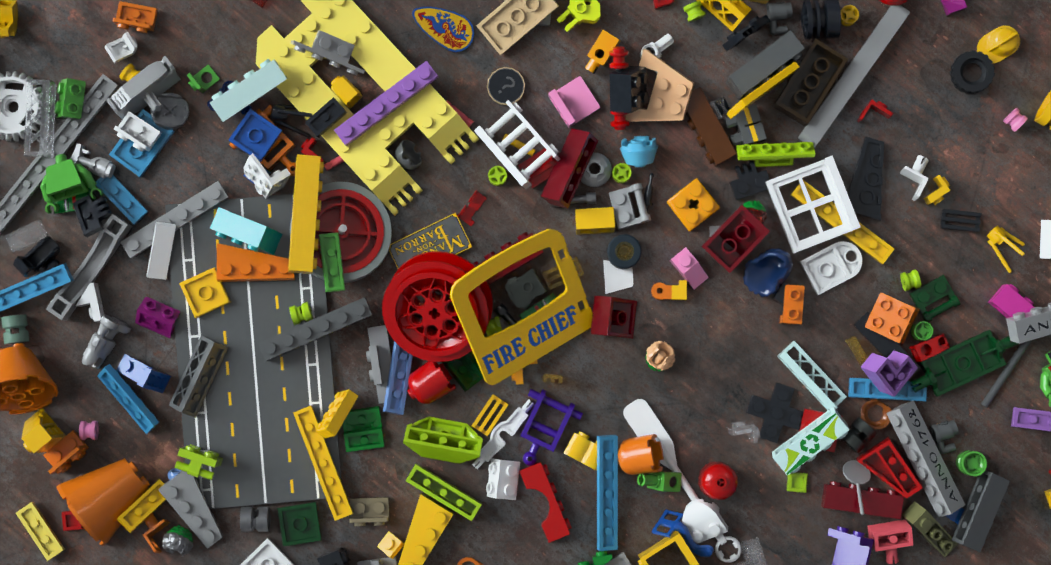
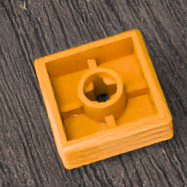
M697 178L667 201L669 207L688 231L693 230L720 208ZM690 200L698 203L696 205L697 209L689 208Z

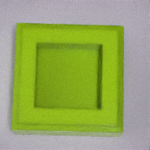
M796 472L787 475L786 491L806 493L808 473Z

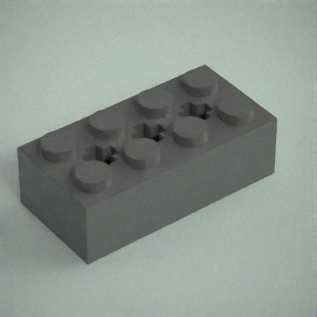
M790 30L731 74L726 80V84L740 100L753 92L757 86L760 87L771 79L773 74L776 75L785 69L788 63L797 62L803 56L801 52L805 48Z

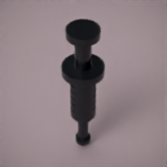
M653 173L649 174V184L646 186L644 194L647 213L649 205L653 206V203H651Z

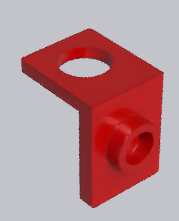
M870 100L857 119V122L864 118L869 108L887 119L892 117L893 112L889 111L884 103Z

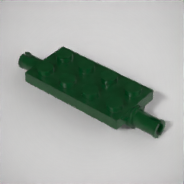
M986 330L920 362L925 375L910 381V385L915 386L912 388L915 393L931 386L935 396L938 397L1006 365L1003 358L1004 351L1019 345V343L1010 342L1009 336L1001 340L995 339L991 331Z

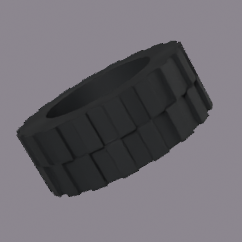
M972 50L956 58L951 65L950 71L951 82L954 83V87L958 88L960 92H965V94H976L989 87L995 76V67L992 64V60L988 58L989 56L983 54V52ZM969 63L977 64L982 71L980 79L975 82H970L963 76V69Z

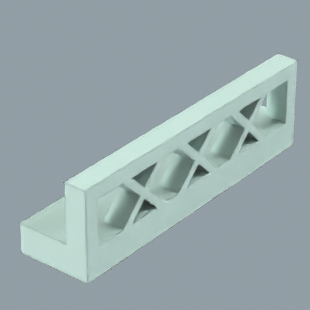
M792 341L777 355L783 364L827 411L832 407L837 409V406L847 397L795 341ZM793 346L799 352V360H793L787 354ZM801 362L810 363L812 374H806L801 369ZM814 376H820L825 379V388H819L814 383ZM828 390L836 391L840 396L834 403L828 398Z

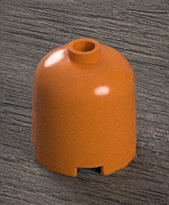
M656 434L629 438L620 443L618 447V464L624 473L637 475L659 473L663 470V467L660 466V460H664L661 442H657L655 439L657 438Z

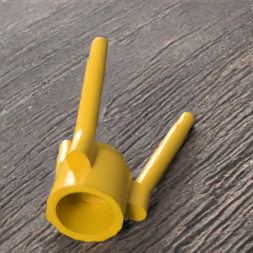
M997 225L987 235L989 238L987 243L992 246L1008 273H1011L1012 270L996 246V243L1000 245L1004 241L1022 256L1025 253L1007 237L1021 246H1024L1025 243Z

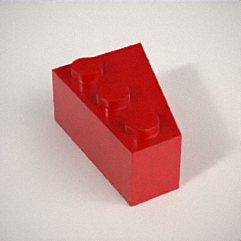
M889 437L856 458L860 464L906 499L923 488Z

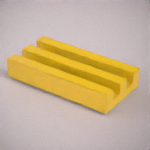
M492 394L472 424V427L488 436L509 404ZM496 400V404L494 405V407L492 408V410L490 411L482 425L478 426V422L480 421V419L482 418V416L484 415L492 401ZM502 404L503 407L501 408V410L499 411V413L497 414V416L495 417L487 431L484 430V427L486 426V424L488 423V421L490 420L498 406Z

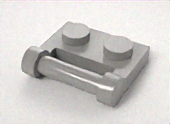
M642 183L609 192L619 230L651 221V216L647 213L642 194ZM630 193H635L640 217L638 218L635 216Z

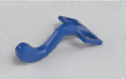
M665 510L653 528L652 533L670 538L672 533L677 531L682 535L685 543L694 554L701 557H710L714 551L713 547L710 545H698L693 541L688 528L681 522L683 514ZM668 514L678 516L675 521L665 519ZM660 526L670 528L667 533L657 531Z

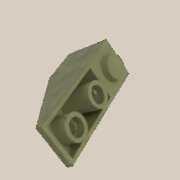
M915 501L902 514L903 518L944 558L957 546L958 543L952 541V537L926 509Z

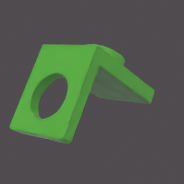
M209 65L194 76L190 73L187 74L190 79L189 85L194 91L198 89L202 94L220 80ZM206 72L212 74V81L209 83L202 81V75Z

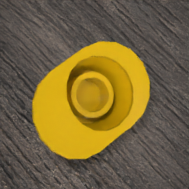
M1000 26L979 40L977 52L980 51L988 55V58L993 62L992 64L1000 62L1018 50L1020 46L1019 34L1010 26Z

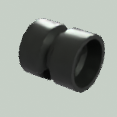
M858 417L851 424V429H849L848 434L842 440L859 454L865 447V442H870L877 433Z

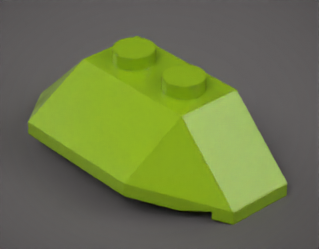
M426 417L413 424H408L403 444L421 457L458 464L479 458L483 438L478 436L467 423L435 417Z

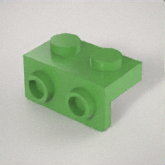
M66 78L61 80V83L59 82L57 93L60 94L59 101L55 104L57 118L81 119L85 81Z

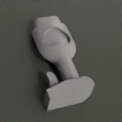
M76 144L71 157L76 164L88 166L91 173L99 177H112L116 167L112 164V161L102 157L86 158L84 154H91V152L87 151L85 146Z

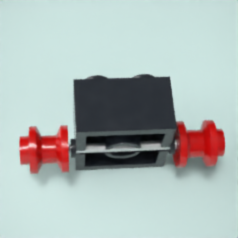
M622 46L613 47V50L609 51V55L613 56V62L609 64V67L615 69V71L609 73L610 113L614 115V120L610 122V125L615 130L626 129L630 125V122L626 120V115L647 105L649 99L646 67L629 66V63L625 62V56L629 54V51L625 50V47Z

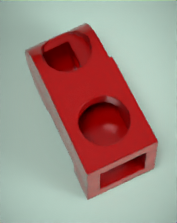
M944 333L909 346L915 362H922L950 348Z

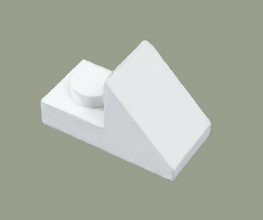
M90 283L76 304L77 307L91 305L89 315L94 322H100L104 314L98 283Z

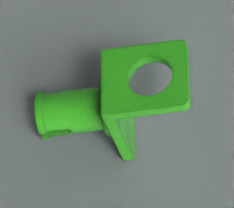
M661 471L659 473L639 474L637 482L639 486H647L649 489L663 492H680L682 473ZM672 477L676 478L674 487H671L669 484Z

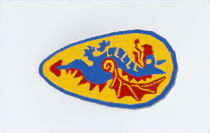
M419 7L413 9L411 13L420 30L448 51H463L473 41V25L464 15L436 7Z

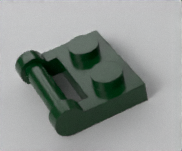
M944 275L909 293L916 307L920 309L919 312L922 318L928 323L932 321V318L948 309L961 305ZM946 295L948 296L949 301L929 312L926 310V306Z

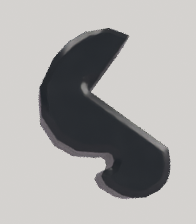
M46 236L24 257L17 256L13 265L24 277H31L39 272L40 267L43 268L50 259L56 257L61 247L51 236Z

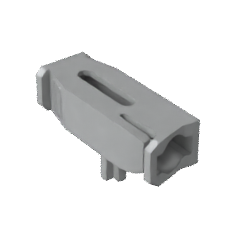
M164 56L162 61L154 62L140 71L106 101L122 120L128 111L135 114L147 105L154 113L156 111L159 112L163 105L157 97L181 79L177 75L174 66Z

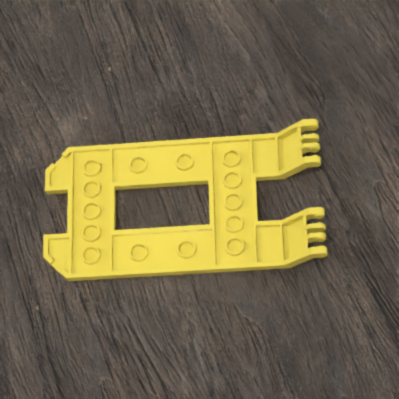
M300 0L312 14L285 38L272 25L257 38L256 65L261 69L260 64L267 59H270V61L275 59L288 78L276 87L299 112L314 115L333 97L347 113L321 136L395 216L399 213V210L390 203L393 198L396 197L398 202L405 207L407 205L406 202L398 194L401 192L410 202L413 200V197L404 188L410 184L417 194H420L423 190L386 150L391 144L415 124L452 165L455 162V158L446 150L452 146L459 156L463 155L464 153L455 142L458 141L467 151L469 145L461 137L466 133L473 143H476L479 138L446 100L429 84L348 146H345L334 129L354 114L312 70L311 66L318 61V59L311 57L313 53L308 51L301 53L294 50L295 46L290 44L291 40L312 47L318 30H321L355 45L351 56L384 92L416 68L353 0Z

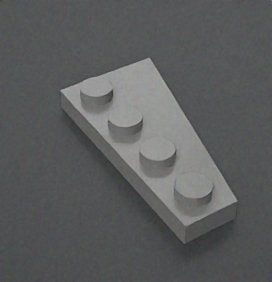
M181 471L158 489L207 549L223 537V533L194 476Z

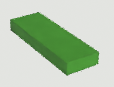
M339 233L319 234L325 293L345 291Z

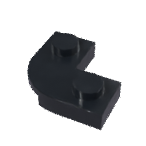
M767 15L761 18L756 16L748 22L749 25L738 33L735 31L727 37L728 41L722 46L726 52L736 47L748 36L759 31L769 23L770 19Z

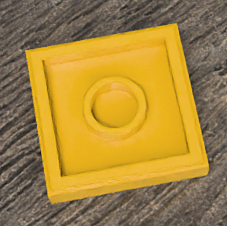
M215 267L179 283L195 318L231 303L223 283L217 282V270Z

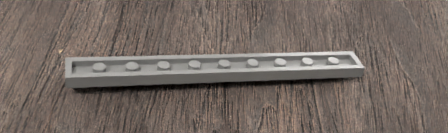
M102 74L85 95L81 119L67 118L0 201V235L39 188L46 175V168L56 164L55 157L57 155L67 153L107 103L106 100L119 88L106 75Z

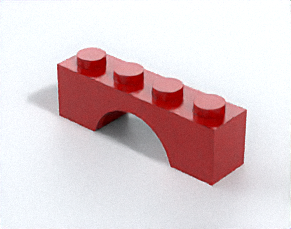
M540 461L520 469L519 471L526 489L538 490L548 499L549 513L541 523L548 543L569 535V529H572L569 519H564L562 511L565 510L561 500H556L554 494L557 493L554 483H549L547 476L550 473L547 465H542Z

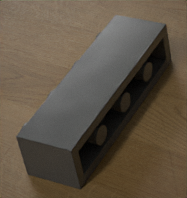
M986 470L978 476L952 541L981 552L1004 494L1008 489L1009 480Z

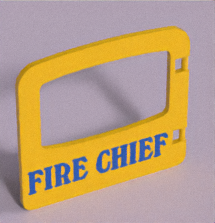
M555 229L541 231L501 251L455 281L450 291L455 311L483 378L489 385L501 382L590 329L592 324L593 312L591 307H589L572 257L568 252L567 244L563 235ZM550 247L565 284V291L528 317L500 332L485 337L469 301V293L508 266L537 251ZM561 249L565 255L563 259H560L558 251ZM581 300L585 307L582 310L578 306V302Z

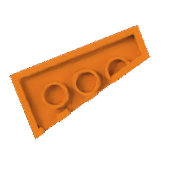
M217 243V282L295 280V273H288L289 258Z

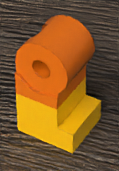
M679 280L678 285L656 283L651 288V295L658 300H687V280Z

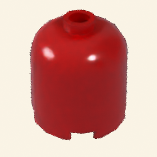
M428 361L409 375L408 385L410 389L407 392L413 400L417 399L422 404H431L454 391L456 385H451L449 380L452 377L443 363L439 365L436 361Z
M713 461L706 464L700 470L698 485L701 492L707 497L715 500H725L735 493L738 486V477L728 464Z

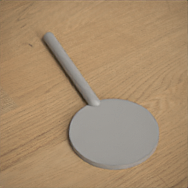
M851 460L844 464L843 474L847 480L856 484L860 514L864 515L860 485H864L870 480L871 473L869 469L858 461Z

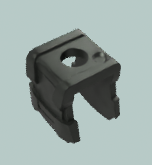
M532 268L521 277L507 279L506 291L518 308L526 310L533 304L532 300L548 292L538 277L535 268Z

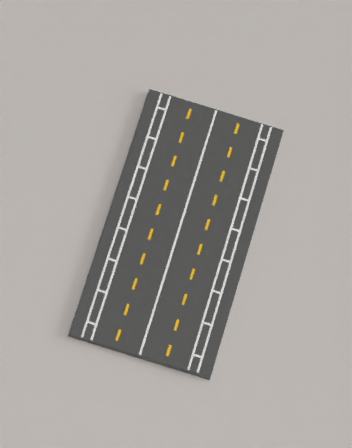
M294 194L271 195L266 199L264 196L226 199L175 231L170 256L173 308L180 311V315L175 322L179 382L201 335L228 347L196 418L181 413L184 447L186 445L190 446V444L201 447L200 451L202 452L214 451L219 453V457L223 458L221 466L214 468L203 465L202 469L214 472L212 480L200 476L199 478L195 477L210 509L326 499L293 412L312 405L318 423L323 420V415L328 412L329 405L335 400L330 335L270 361L264 360L258 346L259 342L307 322L304 320L300 324L294 325L289 310L291 306L295 305L298 307L302 303L309 302L313 319L327 314V293H325L324 280L312 274L295 273V280L222 282L231 303L198 318L194 317L179 284L215 267L217 270V243L251 250L247 248L248 244L243 242L242 246L231 242V237L221 238L215 235V230L210 229L218 207L282 233L283 235L274 255L289 258L290 223ZM180 204L165 205L166 213ZM261 249L258 250V252L270 254ZM205 342L204 347L202 349L203 352L205 351L208 345L207 342ZM198 361L196 362V364H195V366H194L195 369L198 367V364H199ZM188 379V381H187V383H186V386H187V387L189 386V384H190V382H191L190 379ZM337 433L334 437L325 438V441L342 482ZM185 458V463L190 464L191 460Z

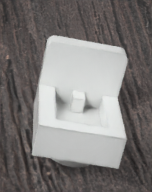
M126 32L122 38L106 44L105 49L115 64L135 54L137 41L129 32Z

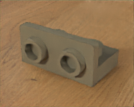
M389 497L350 498V505L353 510V514L350 515V523H354V526H366V522H374V526L385 525V522L390 520Z

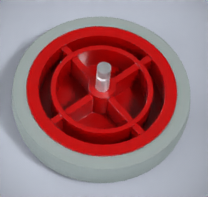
M331 182L322 185V193H318V200H321V210L317 212L316 219H320L319 231H315V238L318 239V250H314V258H317L316 270L313 269L312 275L324 280L319 234L339 233L344 283L360 280L374 272L384 261L389 251L392 228L388 212L375 194L358 184Z

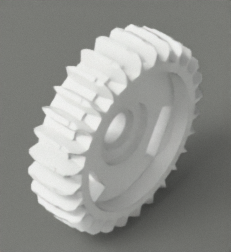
M6 71V77L0 73V140H4L5 136L8 142H11L12 137L14 141L18 142L19 136L21 139L26 140L25 134L32 137L31 130L39 132L36 126H43L44 124L40 120L47 119L46 116L42 115L43 112H48V109L44 108L43 105L49 103L42 100L47 95L40 93L44 90L43 87H37L39 82L36 80L32 82L33 78L31 76L26 78L25 73H21L19 76L17 71H14L13 75L11 72ZM9 83L24 84L23 90L5 89V87ZM10 103H18L19 107L16 112H10ZM33 109L34 114L26 125L22 126V121Z

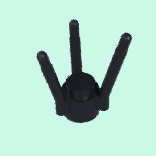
M273 104L270 119L275 120L274 124L284 126L307 138L311 137L310 134L282 121L287 119L288 114L311 117L313 116L311 113L288 110L296 109L294 105Z

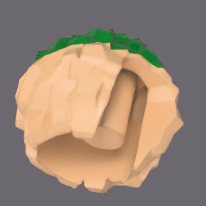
M657 341L647 348L645 356L648 367L659 372L672 367L675 362L673 347L665 341Z

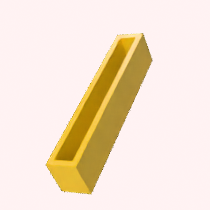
M297 154L288 273L312 274L313 269L316 270L317 258H314V250H318V239L315 238V231H319L320 219H316L317 212L321 210V200H318V193H322V181H319V173L323 174L324 162H320L321 156Z

